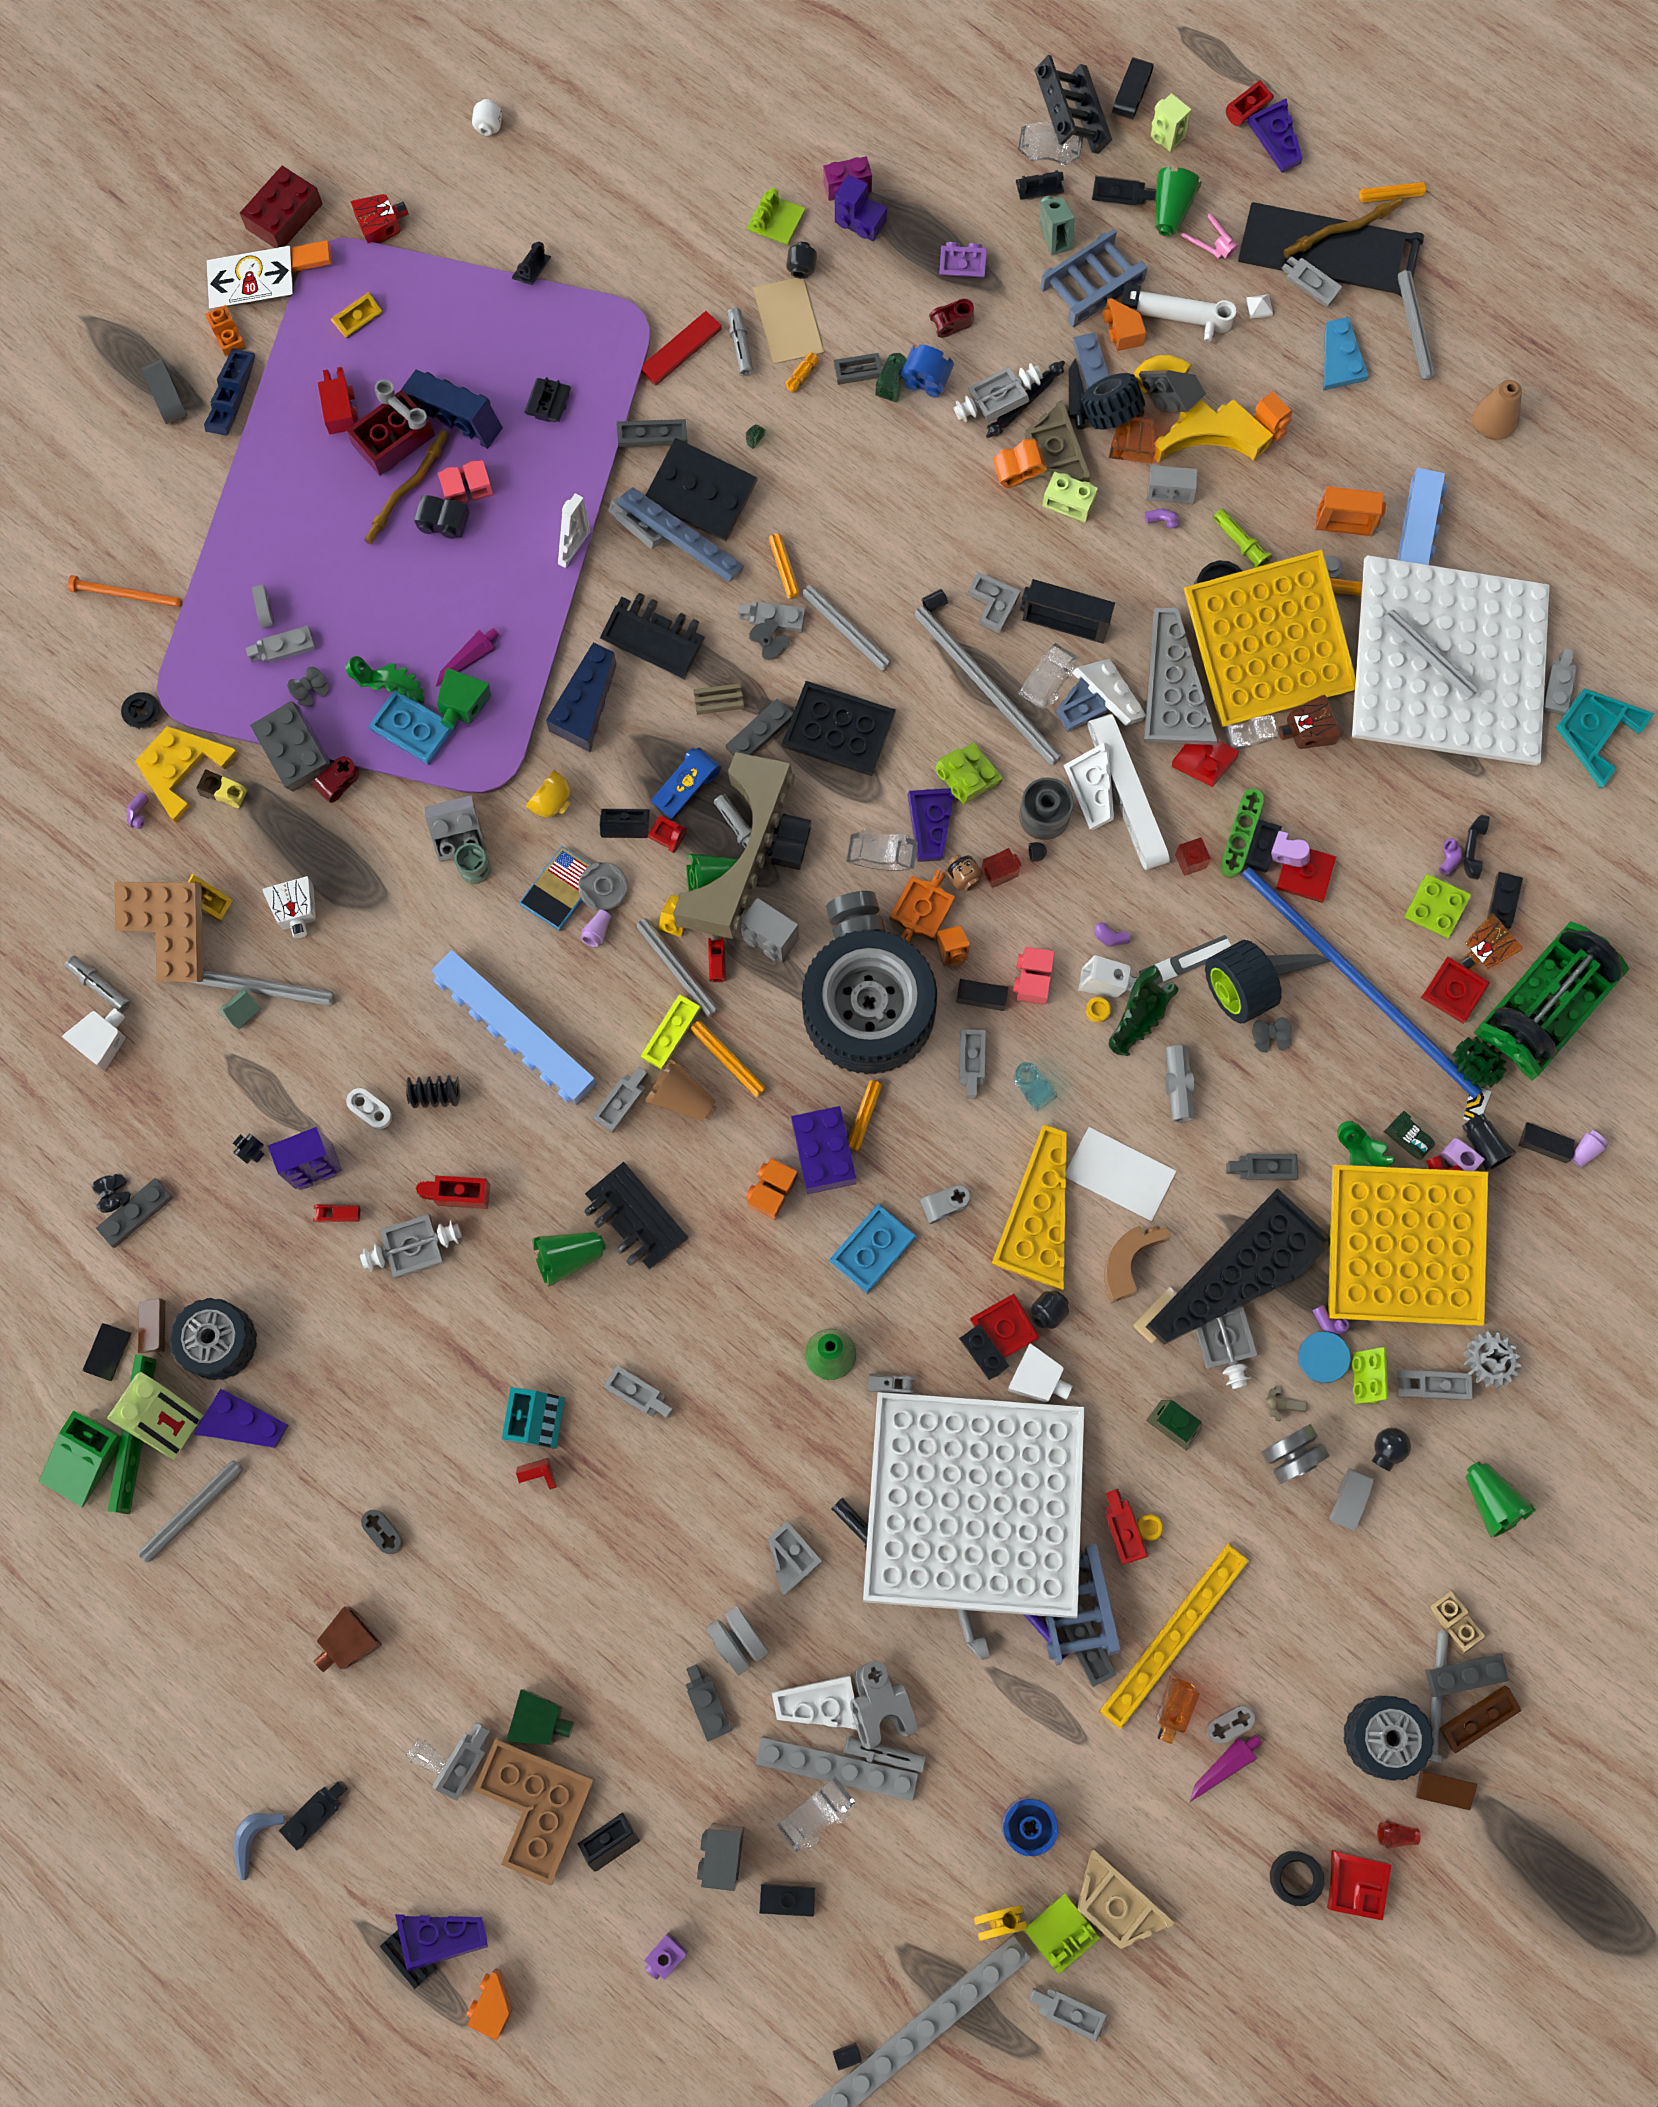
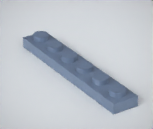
M634 487L619 497L618 505L726 581L731 582L742 573L743 564Z

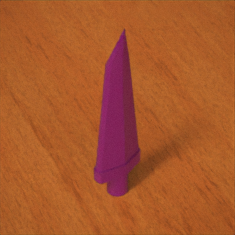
M494 628L485 635L478 630L443 667L439 673L436 686L442 683L447 668L459 672L495 649L491 642L499 636V633Z
M1254 1735L1244 1743L1238 1737L1196 1782L1190 1802L1251 1762L1253 1763L1257 1757L1252 1751L1262 1744L1259 1738Z

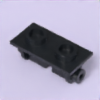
M1055 170V172L1045 173L1040 176L1025 177L1024 175L1021 179H1017L1016 185L1020 200L1064 193L1062 185L1064 180L1063 172Z
M538 241L532 244L531 250L522 263H519L512 279L530 285L534 284L551 259L550 255L545 254L542 242Z
M980 1324L959 1338L988 1380L994 1379L1009 1367V1364Z

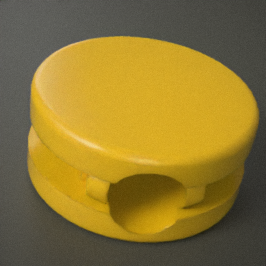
M1023 1906L1009 1907L974 1917L975 1925L989 1923L990 1930L978 1933L979 1941L1028 1929L1027 1921L1020 1922V1916L1018 1915L1024 1913Z

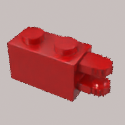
M337 367V379H332L329 370L326 369L323 370L324 381L317 382L324 423L329 435L346 432L348 428L355 424V420H359L356 405L352 406V400H355L354 389L352 385L348 386L343 367Z
M435 1175V1182L420 1181L416 1186V1191L422 1199L433 1200L437 1206L488 1209L490 1183L486 1178Z

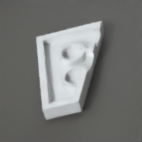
M576 493L571 500L565 502L562 508L558 564L564 568L568 566L591 532L584 498Z
M1110 659L1079 666L1072 672L1078 679L1082 677L1090 685L1088 689L1093 694L1097 692L1106 701L1105 706L1125 726L1141 722L1146 717L1141 705Z
M1103 743L1064 765L1091 830H1095L1114 820L1109 748L1107 743Z
M850 1675L772 1692L777 1720L857 1730L850 1708V1701L854 1698Z

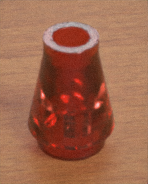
M1386 1820L1385 1823H1379L1377 1829L1378 1842L1380 1845H1385L1387 1849L1419 1845L1421 1836L1418 1828H1411Z

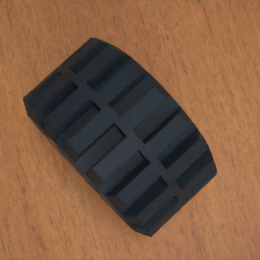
M1130 373L1114 374L1097 381L1085 391L1081 399L1091 426L1094 429L1100 430L1114 428L1130 421L1145 406V400L1134 374Z

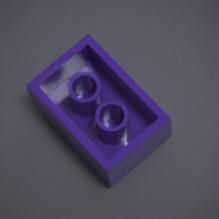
M837 1106L791 1116L807 1195L856 1185V1175L841 1107Z
M317 1127L268 1145L277 1173L295 1189L303 1190L313 1185V1182L320 1179H332L337 1176L338 1172L343 1171L333 1143Z

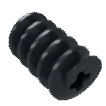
M448 1075L446 1082L443 1083L441 1076H437L436 1083H433L431 1077L428 1076L426 1083L423 1084L421 1077H417L416 1084H413L411 1078L408 1077L406 1081L408 1104L411 1103L414 1109L418 1108L420 1103L423 1108H427L430 1102L434 1108L438 1107L440 1102L443 1107H447L450 1101L454 1107L458 1106L460 1101L459 1078L457 1077L456 1082H453L451 1076Z

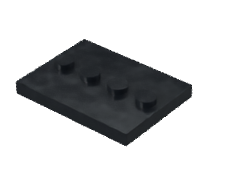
M675 437L645 496L673 516L726 542L758 478Z
M805 681L784 736L782 747L873 776L896 714V709Z

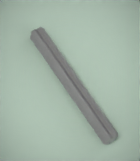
M1404 270L1398 274V281L1422 380H1429L1435 376L1412 274L1411 271Z
M808 585L803 590V596L880 670H885L891 664V660L813 585Z
M1390 610L1384 616L1383 620L1465 697L1470 699L1478 692L1479 689L1395 610Z
M644 918L639 921L637 929L708 1017L714 1015L718 1011V1007L649 920Z
M231 1461L138 1551L141 1559L145 1562H150L242 1472V1467L236 1461Z

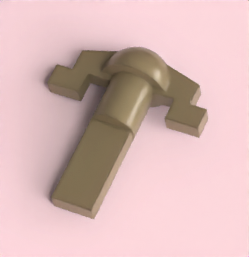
M1275 1386V1389L1269 1390L1265 1405L1268 1408L1270 1417H1275V1421H1281V1413L1276 1412V1409L1306 1412V1402L1276 1398V1394H1281V1386Z

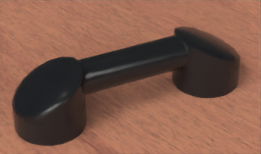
M1486 815L1478 816L1468 830L1463 865L1465 873L1470 879L1478 880L1482 872L1483 861L1474 859L1478 834L1485 835L1489 826L1490 817Z

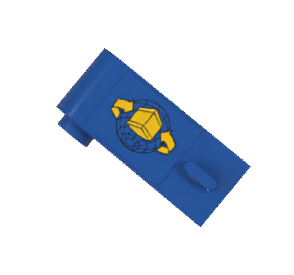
M700 747L692 748L686 753L684 762L651 800L671 820L675 818L703 783L709 784L721 771L722 767Z

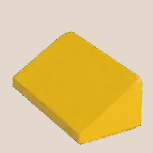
M368 292L330 320L347 338L383 311Z

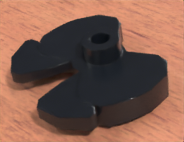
M108 1175L93 1182V1191L101 1197L97 1204V1209L102 1213L112 1212L129 1202L131 1196L129 1192L115 1193V1190L127 1183V1180L122 1175Z

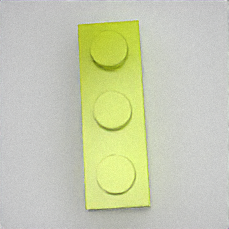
M679 994L641 1054V1059L663 1070L698 1015L701 1007Z

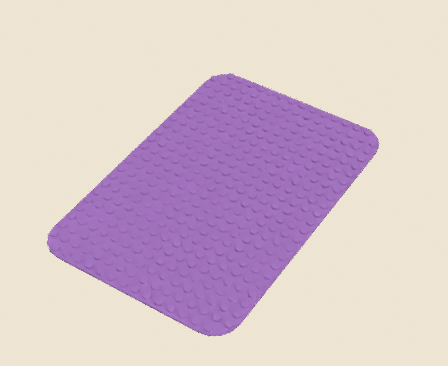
M337 238L329 241L331 244L332 264L299 271L292 290L293 294H291L160 668L157 693L162 708L174 721L191 729L259 745L261 744L250 725L288 702L293 701L300 706L325 753L332 762L339 757L345 756L349 757L357 768L459 792L484 794L502 788L513 779L525 759L619 449L617 421H627L642 373V366L645 363L649 349L650 327L645 314L633 302L616 295L539 278L536 279L533 285L512 279L514 273L375 242L368 244L366 240L356 238ZM369 292L383 312L345 338L330 319ZM337 367H343L348 386L352 385L354 389L355 400H352V406L356 405L359 420H361L382 404L375 392V385L378 381L383 379L391 381L396 394L401 390L415 369L424 373L429 372L440 380L446 379L457 387H465L476 395L482 394L490 400V405L503 429L487 449L480 445L481 441L478 438L473 437L469 439L463 436V432L455 425L451 429L444 425L437 416L433 419L427 415L435 436L379 476L351 444L347 431L329 435L324 423L317 382L324 381L323 370L328 369L331 378L337 379ZM548 377L549 380L556 382L559 380L561 384L571 387L566 402L567 407L566 410H563L560 422H547L535 419V416L524 413L536 378L545 379ZM441 430L448 432L449 437L441 448V455L437 460H434L423 480L399 499L387 519L388 524L383 531L379 532L373 544L365 542L364 539L372 527L373 519L376 515L380 514L391 494L415 475L427 455L426 450L431 443L435 442ZM483 460L493 496L473 501L467 479L462 480L469 501L465 504H467L470 512L463 536L449 539L441 533L425 534L421 532L414 521L421 496L430 495L446 500L438 472L449 467H458L460 469L463 468L462 465H466L470 461ZM576 493L584 498L591 532L568 566L564 568L558 564L562 508L565 502L571 500ZM264 584L267 589L274 619V626L263 629L258 620L252 593V586ZM309 626L316 648L315 651L271 664L269 661L263 662L262 659L250 662L246 652L247 647L257 644V641L263 638ZM494 628L499 633V636L491 642L495 649L459 671L460 673L488 682L491 697L471 723L457 721L456 728L429 765L369 730L368 726L393 692H388L384 687L376 691L370 687H360L354 679L347 675L345 670L346 663L351 657L359 656L363 658L372 670L380 669L390 663L396 664V670L406 667L408 670L405 675L415 674L416 677L413 681H420L419 689H423L424 702H416L443 717L444 714L439 712L437 705L441 684L436 686L440 671L478 630L485 635ZM308 667H316L323 674L325 683L329 684L328 693L325 697H322L312 688L308 691L312 698V706L305 707L299 705V700H296L289 693L288 681L290 679L300 680L305 677Z

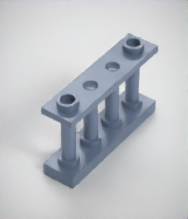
M1115 229L1108 233H1102L1096 241L1055 268H1049L1042 275L1040 289L1044 292L1053 286L1070 306L1068 322L1072 327H1075L1104 308L1107 304V299L1112 298L1116 300L1122 296L1125 284L1138 285L1145 280L1148 268L1145 263L1141 261L1136 265H1130L1114 246L1117 234ZM1107 251L1124 273L1118 277H1113L1096 257ZM1089 263L1105 281L1106 285L1100 289H1095L1079 271V268ZM1071 275L1088 294V297L1082 301H1077L1060 280Z
M1097 1544L1086 1546L1085 1554H1081V1557H1079V1568L1089 1570L1091 1580H1087L1086 1584L1078 1585V1596L1086 1594L1095 1596L1097 1606L1093 1607V1610L1078 1612L1077 1618L1045 1616L1051 1643H1047L1048 1655L1050 1660L1055 1659L1056 1666L1062 1664L1061 1655L1099 1647L1102 1650L1106 1649L1108 1656L1120 1652ZM1090 1621L1101 1623L1103 1633H1099L1098 1637L1061 1644L1058 1642L1056 1632L1058 1627Z

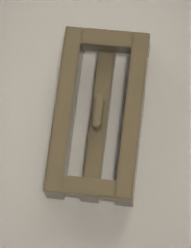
M741 683L693 689L697 715L744 709ZM738 699V701L736 702L700 706V704L702 703L723 702L725 700Z

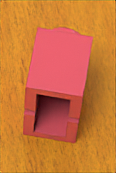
M483 460L470 461L466 465H462L463 468L460 469L458 467H449L438 472L446 500H455L462 503L469 502L462 481L464 479H467L473 501L493 496Z
M1025 947L1024 953L1018 954L1016 968L1021 969L1020 978L1015 977L1013 992H1017L1016 1000L1046 1005L1054 951Z

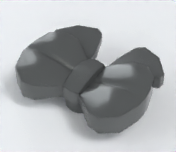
M765 619L764 623L755 625L749 633V639L758 642L762 647V657L766 660L776 658L782 649H787L788 645L786 635L772 638L771 634L778 626V623L773 619Z
M308 667L305 677L300 680L290 679L287 684L292 697L299 700V705L305 707L312 706L313 704L311 695L308 692L312 688L322 697H325L329 690V684L325 683L323 674L316 667Z
M1284 1017L1278 1018L1274 1024H1267L1263 1020H1257L1253 1024L1252 1035L1254 1041L1257 1042L1254 1046L1261 1052H1268L1270 1038H1275L1276 1044L1281 1051L1287 1049L1292 1042L1289 1039L1292 1033L1291 1024Z

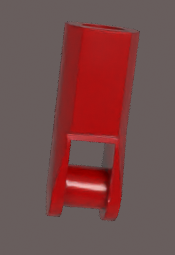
M721 937V940H711V938H708L709 981L713 983L726 981L724 937ZM712 950H721V954L712 955Z
M314 1205L316 1217L313 1218V1222L360 1221L361 1209L359 1205ZM326 1210H332V1217H326Z

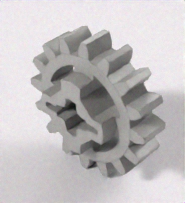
M1486 1332L1482 1336L1478 1334L1466 1345L1468 1350L1463 1355L1469 1359L1464 1363V1366L1471 1367L1468 1374H1475L1477 1376V1383L1483 1380L1485 1381L1486 1388L1493 1384L1495 1389H1498L1502 1385L1507 1386L1519 1375L1516 1371L1521 1368V1365L1516 1363V1361L1521 1356L1513 1353L1516 1346H1509L1507 1344L1509 1338L1506 1337L1504 1340H1500L1499 1333L1491 1337V1334Z

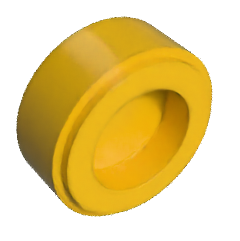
M1102 997L1092 998L1087 1003L1085 1009L1086 1016L1092 1022H1104L1111 1012L1110 1003Z
M1147 1514L1137 1521L1143 1540L1154 1541L1161 1536L1163 1524L1157 1516Z

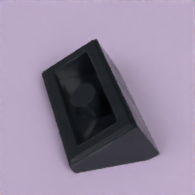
M601 809L600 836L602 838H648L650 809Z
M960 979L956 1003L1004 1011L1008 987Z
M1526 1122L1518 1146L1563 1163H1568L1573 1156L1575 1140Z
M102 1323L82 1371L112 1381L131 1333Z
M622 1812L577 1844L588 1866L596 1872L639 1843L640 1840Z

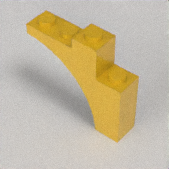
M1200 399L1188 412H1180L1179 419L1171 427L1170 432L1156 440L1152 457L1157 462H1161L1167 456L1181 449L1198 445H1215L1236 450L1254 461L1269 448L1273 434L1234 399L1227 405L1222 404L1216 412Z

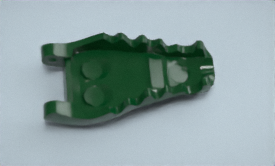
M1155 966L1146 969L1135 981L1120 1023L1109 1039V1048L1117 1055L1129 1056V1048L1135 1045L1137 1040H1144L1146 1034L1152 1033L1150 1028L1159 1025L1158 1020L1164 1018L1170 999L1179 990V987L1173 982L1167 983L1162 988L1158 986L1154 980L1160 976V970Z

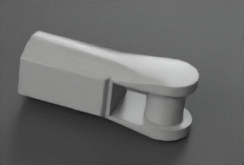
M869 1374L868 1391L914 1394L912 1382L915 1381V1377ZM895 1380L902 1381V1389H894Z

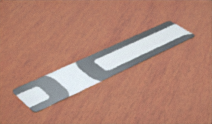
M1223 935L1152 965L1160 970V976L1154 982L1156 984L1162 983L1204 965L1209 957L1231 946L1227 936ZM1148 968L1139 971V974L1141 975Z

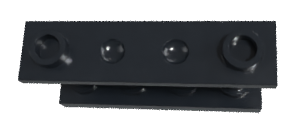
M1047 55L1034 71L1059 144L1063 145L1072 135L1086 138L1091 152L1099 154L1113 139L1088 67L1080 64L1071 74L1056 70L1052 56ZM1060 81L1068 83L1070 90L1063 89ZM1067 100L1074 101L1077 109L1069 107ZM1073 118L1081 120L1083 128L1075 126Z

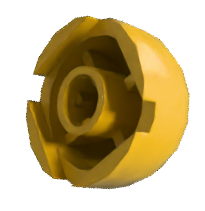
M553 770L525 807L533 814L543 818L553 817L558 812L563 814L571 804L567 801L571 794V787L562 774Z

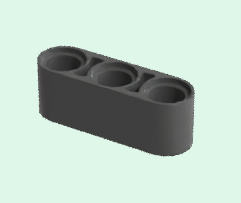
M163 359L141 367L165 424L188 416Z

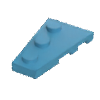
M1349 317L1327 321L1324 337L1323 391L1367 381L1369 375Z

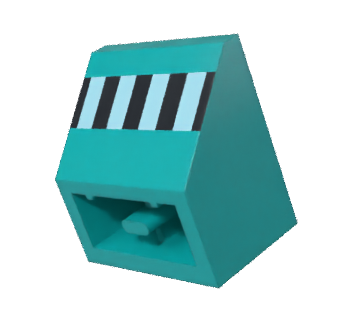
M510 1387L502 1440L509 1443L557 1449L565 1397L535 1390Z

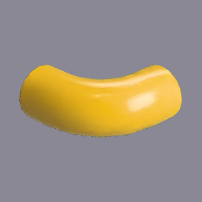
M1156 355L1144 360L1133 374L1137 379L1141 392L1148 393L1143 387L1139 376L1141 371L1169 370L1188 374L1192 364L1172 355Z

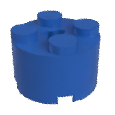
M915 345L912 346L901 372L902 378L906 381L905 387L916 391L918 388L925 390L927 395L937 398L944 391L954 366L953 360L949 357L947 361L942 357L944 352L934 347L919 345L915 349Z
M1021 1798L1010 1804L1004 1812L1002 1833L1008 1845L1017 1853L1023 1856H1038L1049 1851L1054 1845L1058 1836V1824L1054 1812L1045 1803L1034 1798ZM1034 1820L1033 1825L1036 1830L1025 1834L1026 1828L1023 1824L1026 1821L1030 1823Z

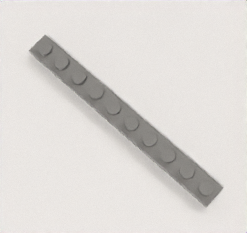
M1012 1934L809 2107H856L1030 1960V1956Z

